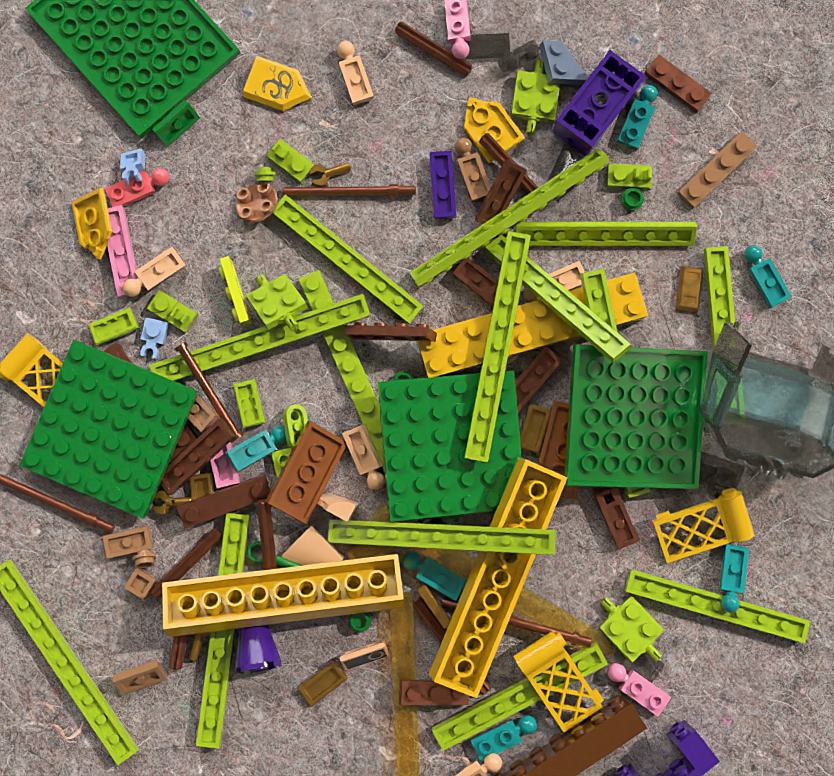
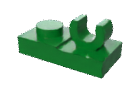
M184 100L169 115L162 118L161 122L155 124L152 130L168 147L198 121L200 117L192 106Z

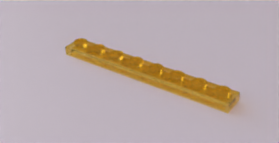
M413 591L403 592L404 608L390 609L397 776H420L417 705L399 704L400 680H416Z

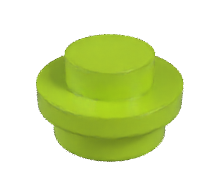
M258 167V171L253 172V176H256V182H273L276 172L271 171V167Z

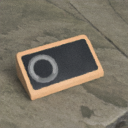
M380 640L342 653L340 661L346 670H350L389 656L385 640Z

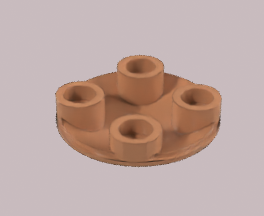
M267 181L252 184L247 188H241L237 192L236 210L240 218L246 222L256 223L263 221L273 213L277 206V192Z

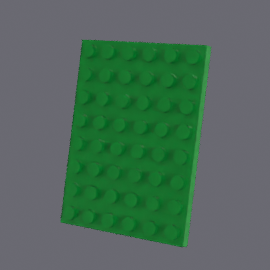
M34 0L25 8L140 138H143L154 128L155 124L161 122L162 118L169 115L182 101L187 100L241 53L195 0Z

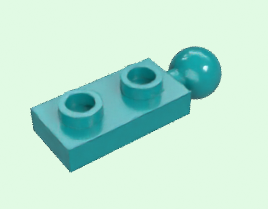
M644 86L640 91L641 101L637 99L633 101L617 139L618 143L635 150L639 148L655 110L654 106L649 105L658 96V91L654 86Z
M750 245L745 249L744 257L748 262L753 263L754 266L748 269L770 309L792 296L771 258L762 261V249L757 245Z
M284 426L274 427L271 435L264 430L226 451L225 454L234 470L238 472L277 449L274 445L275 442L279 444L286 442Z
M732 544L724 545L719 590L727 592L722 597L720 604L722 609L728 613L736 612L739 609L740 602L736 594H744L749 557V548Z
M408 552L403 557V565L406 569L419 570L416 578L456 601L467 582L466 579L429 557L423 563L420 556L415 552Z
M526 715L519 720L518 725H515L511 718L471 737L470 741L481 762L484 761L488 754H498L521 743L522 738L520 734H533L536 731L537 722L532 716Z

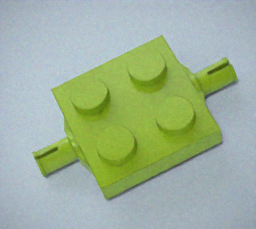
M540 59L535 61L534 72L517 71L510 116L521 117L528 121L526 134L530 135L535 134L536 122L554 123L560 84L548 82L547 75L543 73V60L540 62Z
M260 274V277L257 275L256 281L261 287L248 293L246 297L266 328L269 330L279 324L286 323L290 331H295L294 327L297 330L299 325L294 320V317L308 307L286 274H283L268 282L264 274Z
M607 596L600 602L609 614L598 629L630 663H633L645 652L655 662L662 657V654L656 650L653 644L664 629L633 596H629L618 606H615Z

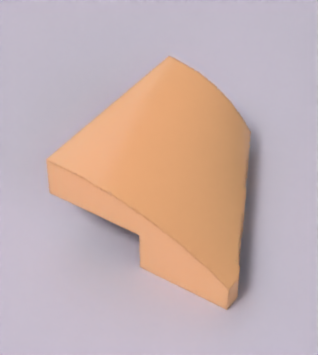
M322 494L317 503L326 511L345 521H349L358 506V503L330 494Z
M310 526L281 556L302 566L336 562L344 559L340 552L331 543H328L313 526Z

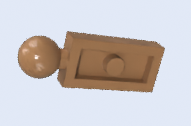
M460 138L455 143V151L462 156V158L457 159V164L472 203L486 198L491 186L478 152L470 153L472 150L471 141L467 138Z

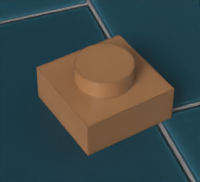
M136 568L124 588L144 600L156 583L157 578L141 568Z

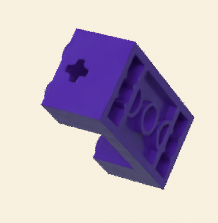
M609 50L556 119L552 133L586 157L600 142L604 132L623 107L627 106L638 92L646 75ZM603 95L607 102L603 105L597 104L595 96Z
M685 720L682 722L678 721L670 727V732L667 733V736L684 757L675 759L670 763L668 770L663 774L658 773L655 776H703L720 761L690 724ZM629 763L627 766L622 765L615 771L614 776L640 775Z

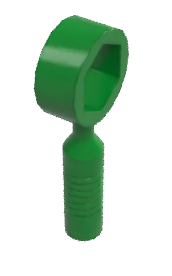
M257 541L249 546L248 556L254 562H262V558L258 559L253 557L252 548L257 544L261 545V541ZM276 555L277 565L284 568L301 566L280 555Z

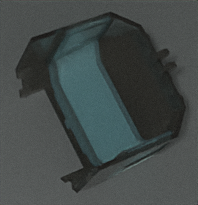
M735 321L734 325L731 322H725L712 353L699 409L718 446L725 454L724 456L733 461L741 459L750 465L760 467V471L767 476L771 475L774 471L776 478L782 480L787 476V472L798 478H803L804 476L816 478L834 469V354L830 353L831 348L822 344L812 369L749 352L752 345L738 332L741 322Z

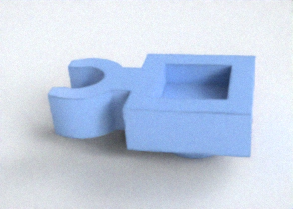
M142 148L121 154L120 170L122 171V178L127 185L130 184V179L133 177L138 182L142 179L139 171L145 170V153Z
M145 318L141 340L147 342L141 348V356L146 357L147 351L152 349V358L158 359L160 352L157 347L158 344L165 345L170 323Z

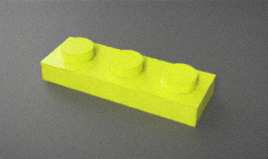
M229 256L221 258L222 266L218 268L222 279L227 280L228 287L225 290L228 299L234 302L233 316L236 322L240 321L243 326L251 324L252 321L233 261Z

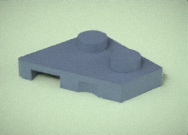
M543 40L540 43L539 48L549 83L583 85L588 79L587 74L562 41Z

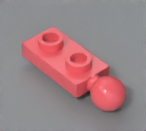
M157 168L149 177L146 171L140 172L142 176L140 182L133 177L130 179V184L127 185L122 180L105 188L112 207L120 205L125 207L156 193L153 185H166L169 181V173L163 168Z

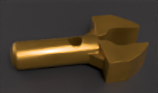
M321 163L315 164L310 170L309 175L313 176L320 173L322 177L311 182L317 187H326L330 177L351 171L350 163H345L327 169L322 167Z
M158 491L154 499L161 498L166 503L162 506H152V509L158 514H169L171 507H177V505L194 500V498H172L166 491Z
M211 632L194 634L189 655L190 660H198L203 637L206 635L210 636Z

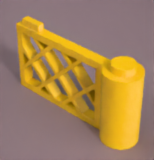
M26 333L0 362V378L6 382L12 380L44 407L46 401L42 399L41 389L53 388L57 372L60 371V369H56V364L61 368L63 362L46 349L39 340ZM44 355L51 359L52 369L40 370L39 361ZM52 372L53 385L41 386L40 373ZM36 373V387H28L22 382L28 374Z
M735 488L724 490L717 499L672 514L669 511L656 514V519L652 520L666 563L731 542L747 541L755 535L742 493ZM716 506L718 513L713 521L704 517L707 509ZM693 515L697 517L691 528L681 524L685 516ZM701 520L711 524L706 535L696 531ZM670 522L675 526L670 535L661 532L659 525ZM679 527L689 531L684 542L674 538ZM715 527L723 529L725 537L717 540L710 536ZM693 534L703 538L699 546L693 547L688 545ZM671 541L682 545L678 553L668 554L667 549Z
M551 631L515 654L514 659L562 731L565 732L603 708L601 702L604 699L597 688L593 690L590 688L565 650L564 646L567 643L561 633L555 634L554 631ZM565 658L569 663L567 672L556 671V663ZM540 673L549 674L547 685L537 683L534 677ZM553 675L565 677L563 688L551 686ZM569 678L580 680L579 691L567 689ZM550 691L561 692L559 703L549 702L548 696ZM566 694L577 695L575 706L564 704ZM582 697L592 698L595 703L587 709L580 707ZM562 709L574 711L573 717L563 723L560 718Z

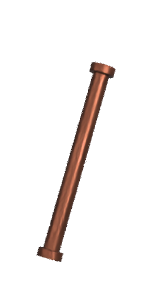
M187 342L180 344L174 348L175 351H179L215 411L220 416V419H223L236 435L232 442L244 435L243 432H239L188 350Z

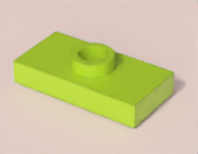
M130 307L88 324L97 346L140 329Z
M256 379L233 384L243 428L266 423Z

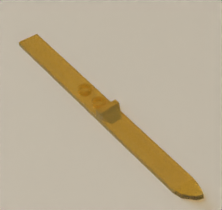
M381 503L371 521L390 522L388 506ZM411 520L393 521L395 523H415ZM413 548L465 580H468L476 558L462 550ZM522 587L514 607L516 610L542 625L571 633L577 631L579 635L592 638L591 644L597 642L603 655L613 653V647L598 630L527 588ZM576 644L577 646H579V647H581V648L586 647V646H583V645Z

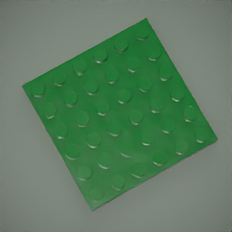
M73 339L19 466L144 519L147 516L199 391Z
M573 344L565 477L568 478L565 485L698 489L708 351L630 347V350L612 363L593 345Z
M505 371L488 463L464 458L480 373L377 382L390 522L497 510L517 459L522 458L514 371Z

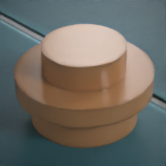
M140 550L137 552V555L132 557V560L137 568H147L154 565L156 554L151 553L150 550Z

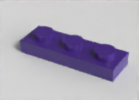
M452 150L429 152L434 220L456 218Z

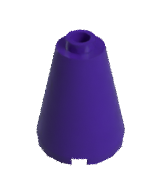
M269 625L239 628L235 662L236 674H244L246 670L254 673L275 669L276 666L282 667L281 658Z

